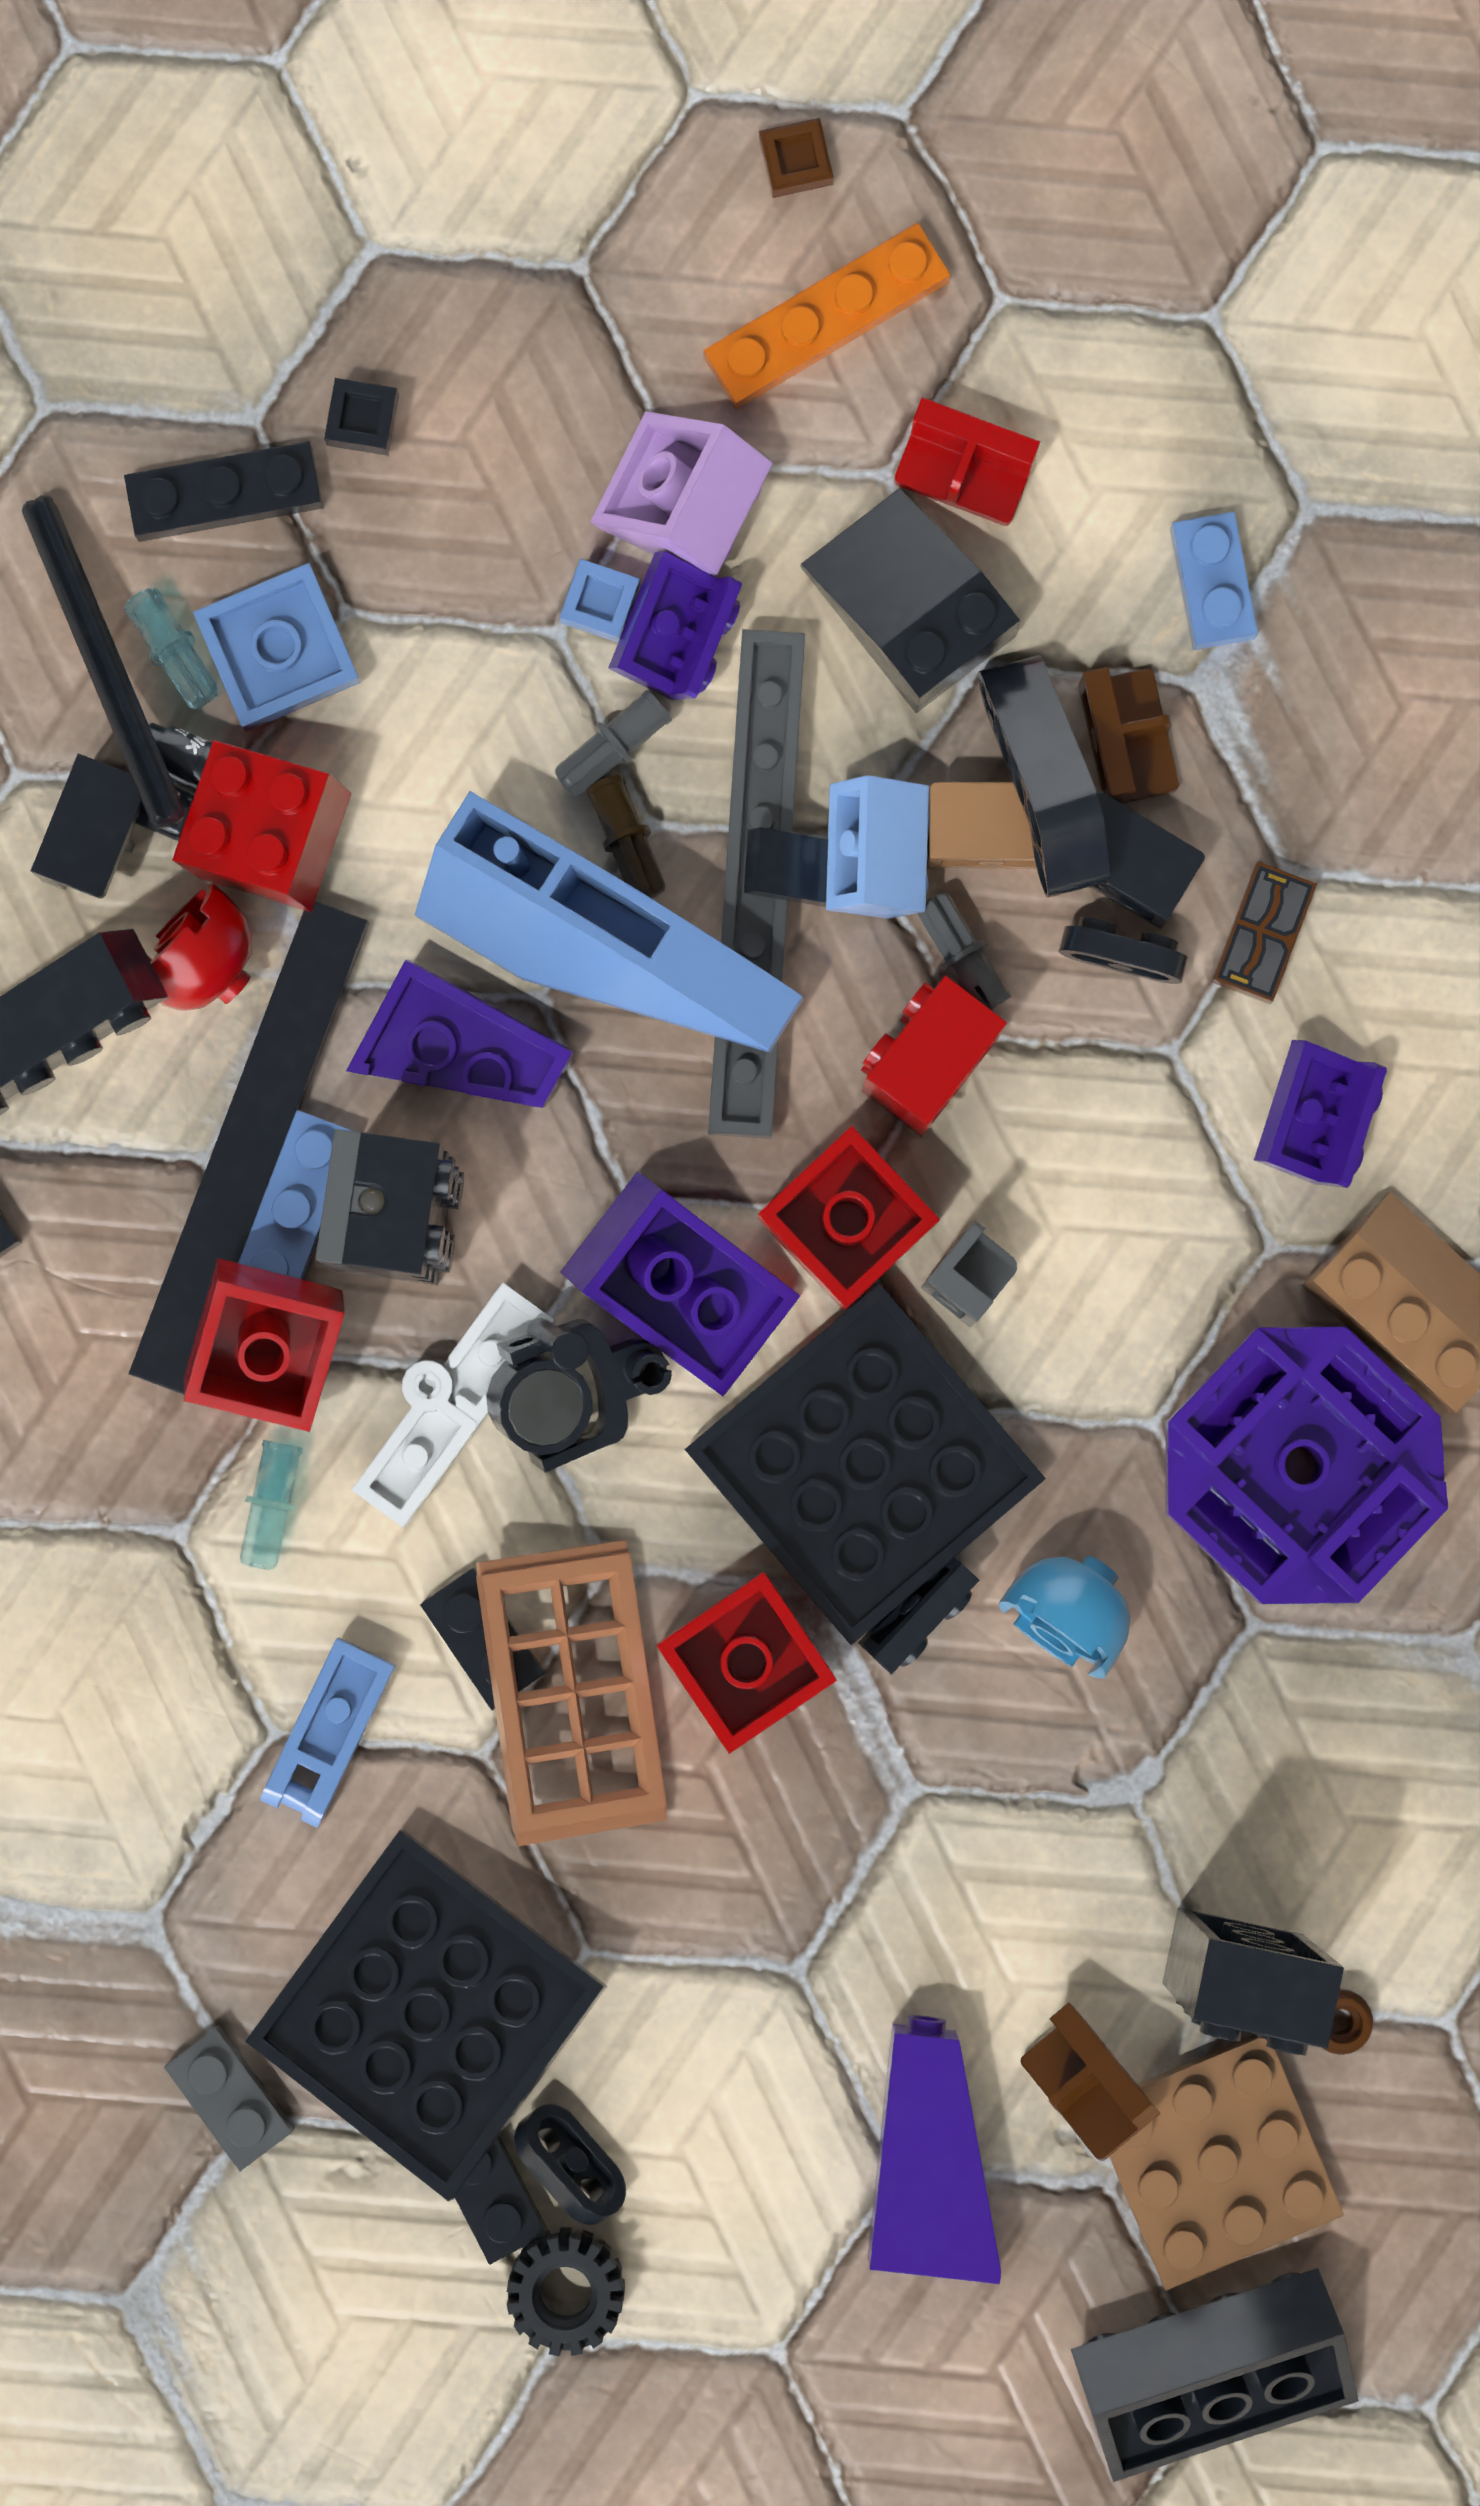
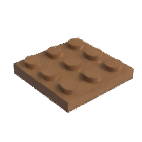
M1257 2034L1138 2083L1137 2085L1161 2114L1109 2156L1165 2291L1345 2216L1275 2049L1266 2046V2039L1258 2037Z

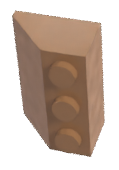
M1389 1191L1302 1285L1442 1415L1458 1413L1480 1389V1274Z

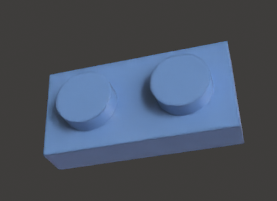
M1235 511L1173 522L1170 527V533L1193 651L1255 640L1258 631Z

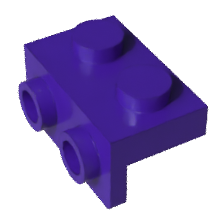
M666 551L655 552L608 669L670 700L695 699L710 684L717 666V661L713 658L722 635H725L732 628L738 617L740 602L736 599L742 587V582L731 576L716 578Z
M1292 1040L1254 1161L1313 1184L1348 1188L1363 1160V1145L1372 1116L1382 1101V1085L1387 1068L1375 1062L1355 1061L1306 1040Z

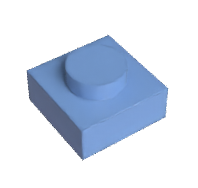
M580 559L559 617L560 623L618 643L640 588V578Z

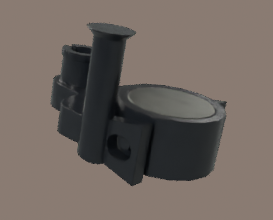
M543 1318L535 1319L529 1324L527 1335L496 1344L499 1355L506 1361L502 1363L491 1377L486 1394L487 1410L495 1428L522 1450L527 1451L531 1462L546 1473L623 1439L628 1428L626 1400L642 1394L654 1395L662 1392L671 1381L672 1371L667 1370V1366L670 1364L665 1359L662 1351L646 1340L630 1339L609 1346L607 1339L600 1329L585 1319H575L558 1326ZM587 1359L598 1395V1417L596 1426L590 1432L584 1433L588 1427L593 1410L592 1396L583 1375L575 1369L583 1365ZM647 1364L646 1369L640 1374L643 1366Z

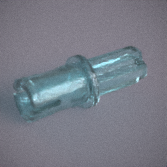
M158 588L143 590L133 596L125 604L123 610L145 639L146 644L151 650L149 659L153 665L164 668L188 707L192 709L203 707L218 696V686L193 647L196 638L191 631H184L181 625L178 624Z
M263 1440V1451L253 1496L246 1495L245 1502L251 1503L241 1548L240 1561L246 1566L271 1570L275 1569L278 1564L288 1512L296 1510V1505L290 1503L299 1458L303 1448Z

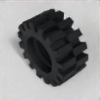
M561 2227L560 2232L551 2234L550 2230H548L547 2235L536 2240L534 2243L526 2245L518 2259H515L506 2290L508 2292L507 2310L508 2314H512L515 2319L513 2326L518 2334L521 2335L524 2332L529 2337L528 2344L537 2350L540 2345L550 2348L549 2355L560 2356L561 2350H571V2356L583 2354L584 2347L591 2345L594 2349L603 2343V2338L607 2332L611 2334L617 2325L619 2314L622 2312L625 2294V2279L622 2278V2266L618 2257L614 2259L611 2254V2247L604 2240L599 2243L593 2239L594 2233L584 2229L582 2234L572 2233V2227ZM557 2268H574L583 2273L590 2283L591 2299L587 2306L576 2314L560 2315L554 2313L545 2305L542 2299L541 2283L548 2273Z

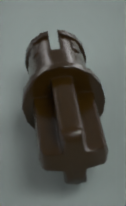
M622 775L602 779L588 787L586 792L593 803L607 838L602 843L605 852L613 853L623 881L653 899L665 890L666 885L647 840L651 834L649 825H641L625 786L626 781Z

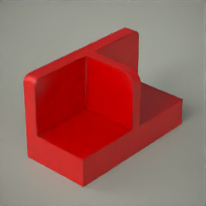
M921 397L913 418L911 435L897 468L894 483L901 488L1000 525L1008 526L1013 520L1041 441Z

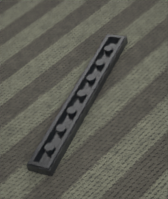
M316 901L312 912L303 911L129 1370V1375L184 1395V1376L217 1259L220 1258L236 1263L240 1260L296 1110H300L370 924L368 920Z

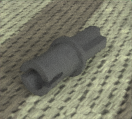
M646 690L639 699L623 710L607 725L599 722L595 726L597 733L556 767L555 774L569 793L575 797L581 796L588 787L602 779L621 762L625 765L631 763L632 759L629 755L651 738L660 728L668 725L672 719L657 698Z
M942 893L926 901L925 912L918 913V916L945 960L940 965L943 971L950 969L960 987L990 1010L1012 997L1010 992H1007L982 950L987 944L984 940L977 942L951 896L947 893Z

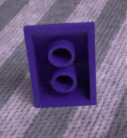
M638 1171L560 1271L583 1294L723 1397L800 1298V1295Z

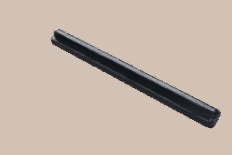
M40 495L35 500L27 501L23 505V517L150 821H152L153 826L157 829L167 828L172 824L182 821L185 817V810L59 509L52 497Z

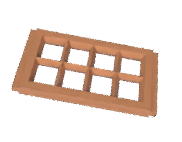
M627 1540L476 1562V1580L512 1831L515 1834L516 1846L667 1820V1801L631 1555L628 1552ZM609 1579L615 1620L569 1627L563 1586ZM551 1588L556 1629L510 1637L504 1595ZM617 1635L623 1676L577 1683L571 1642ZM559 1644L564 1685L518 1693L512 1652ZM625 1691L631 1732L585 1739L579 1698ZM567 1700L573 1741L526 1749L520 1708ZM633 1746L639 1787L593 1795L587 1754ZM575 1756L581 1798L534 1806L528 1764Z

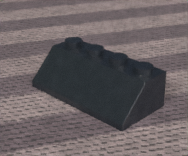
M1318 2268L1303 2273H1286L1275 2278L1270 2284L1242 2293H1225L1214 2298L1209 2304L1178 2314L1164 2313L1151 2319L1148 2324L1117 2334H1100L1090 2339L1086 2344L1071 2349L1113 2482L1359 2402L1345 2334Z

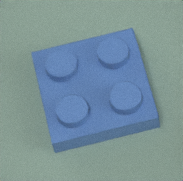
M310 563L193 612L239 722L245 732L361 683Z

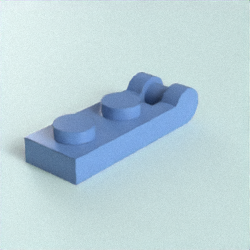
M340 1637L336 1638L263 1790L260 1801L277 1809L281 1804L302 1813L300 1820L319 1828L394 1672L396 1664ZM299 1765L320 1774L314 1790L293 1781Z

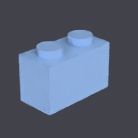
M870 775L830 784L826 910L885 919L925 912L926 894L929 884L927 875V840L930 827V813L928 810L929 785Z

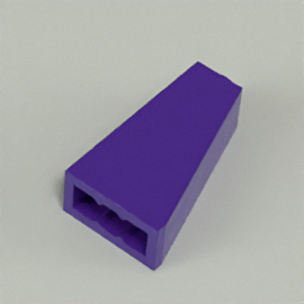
M909 2015L907 2017V2025L892 2024L868 2247L869 2269L1000 2284L1001 2267L960 2040L956 2030L945 2029L946 2020Z

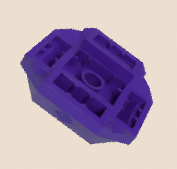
M1347 1327L1255 1328L1166 1421L1165 1514L1259 1604L1359 1603L1448 1510L1446 1482H1444L1441 1416ZM1296 1447H1303L1309 1450L1316 1461V1470L1313 1477L1304 1484L1292 1481L1285 1470L1286 1457Z

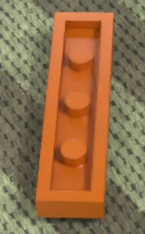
M916 223L704 349V359L737 410L947 285L950 281V273L919 223Z

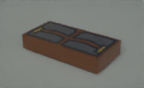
M1257 862L1253 868L1211 982L1271 1004L1274 1001L1317 883Z

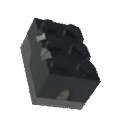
M335 1129L315 1260L337 1272L438 1286L439 1272L450 1273L452 1267L455 1235H450V1231L446 1230L448 1210H459L464 1186V1172L459 1171V1167L455 1166L456 1160L449 1156L448 1151H445L440 1143Z

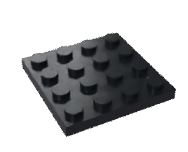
M880 1283L684 1449L850 1645H853L943 1568L953 1557L957 1556L1046 1479Z
M399 1830L245 2042L449 2202L461 2190L608 1986L405 1830Z

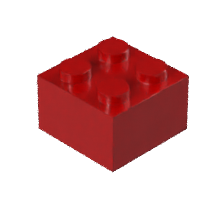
M213 740L172 861L199 879L312 912L352 793L330 773Z
M946 975L936 988L924 982L902 1011L903 1015L899 1021L906 1025L896 1039L885 1033L862 1063L864 1065L860 1070L867 1075L862 1092L921 1138L996 1043L1007 1025L1006 1021Z
M853 1126L847 1129L757 1214V1220L844 1312L941 1220Z
M218 1258L184 1376L183 1401L310 1432L345 1314L343 1290Z
M764 1570L660 1640L656 1645L729 1754L837 1681L835 1675Z

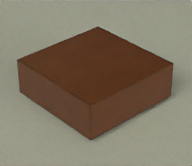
M820 118L759 131V141L772 198L833 185L834 176Z

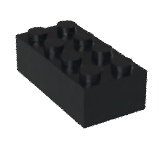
M1178 1908L1163 1985L1176 1999V2004L1181 2005L1184 2013L1192 2018L1191 2022L1200 2025L1199 2032L1231 2041H1240L1242 2031L1257 2034L1260 2038L1266 2039V2046L1269 2048L1305 2056L1307 2055L1309 2045L1328 2049L1344 1967L1304 1934Z

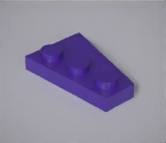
M405 960L346 1072L378 1076L410 1084L431 1086L474 1096L544 1108L575 1051L411 960Z

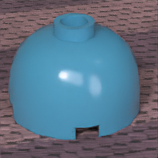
M1086 1556L1082 1563L1068 1557L1043 1558L1028 1566L1013 1581L999 1601V1608L1003 1614L1012 1607L1020 1613L1014 1625L1023 1634L1060 1661L1073 1667L1080 1657L1094 1664L1087 1674L1094 1678L1104 1679L1118 1660L1128 1640L1131 1615L1127 1601L1114 1587L1119 1577L1110 1567L1091 1556Z

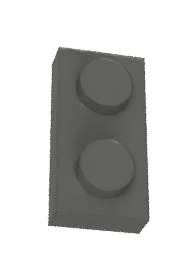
M220 2025L216 2026L164 2066L167 2073L240 2172L290 2135L295 2129Z

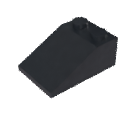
M900 488L801 563L800 566L915 713H918L1014 639L1020 623V619L983 572Z

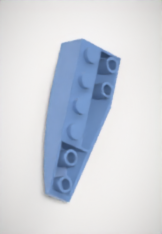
M469 791L435 845L415 916L524 981L769 1053L804 999L801 994L658 902Z

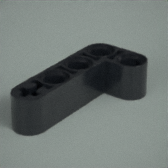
M1037 655L978 671L981 696L988 720L1030 826L1034 860L1045 896L1049 898L1110 882L1111 875L1106 830L1098 793L1042 657Z

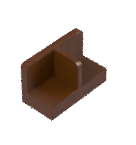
M1108 667L1083 672L1078 689L1101 792L1121 804L1174 793L1179 787V782L1168 738V731L1172 724L1170 715H1163L1154 672L1151 669H1143L1110 676Z
M1068 2002L1049 2018L1056 2029L1024 2054L1020 2062L1048 2097L1049 2103L1063 2116L1094 2157L1099 2161H1104L1161 2113L1083 2016Z

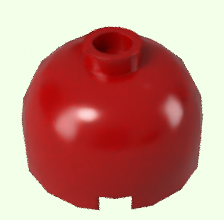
M212 883L209 885L207 892L203 889L197 892L156 934L159 941L155 945L154 951L157 954L153 959L148 956L169 996L160 1002L161 1005L180 1011L202 1009L217 998L224 1004H228L243 990L251 978L244 970V967L252 954V931L245 914L230 897Z

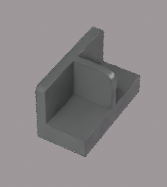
M976 1220L921 1286L925 1292L968 1327L973 1326L980 1320L993 1304V1300L1017 1271V1262L1014 1257L983 1233L986 1228Z

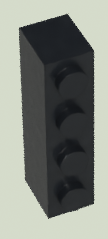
M134 929L99 932L0 996V1115L9 1110L6 1102L7 1099L20 1092L21 1096L48 1086L56 1080L53 1070L66 1062L68 1066H73L94 1057L103 1050L100 1040L113 1032L119 1036L143 1026L151 1020L148 1010L169 997Z

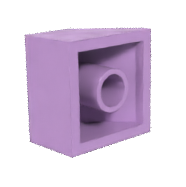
M645 411L590 523L654 555L655 552L666 551L707 573L717 575L724 560L731 553L734 540L752 504L757 500L761 492V486L773 463L724 424Z

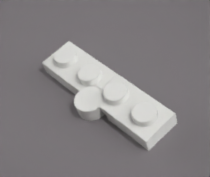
M502 1283L449 1355L444 1365L434 1361H421L413 1364L406 1371L402 1379V1392L405 1400L412 1407L354 1485L352 1491L398 1525L405 1528L488 1415L486 1394L491 1377L502 1363L506 1361L499 1355L496 1344L527 1335L528 1326L535 1319L543 1318L553 1324L555 1320Z

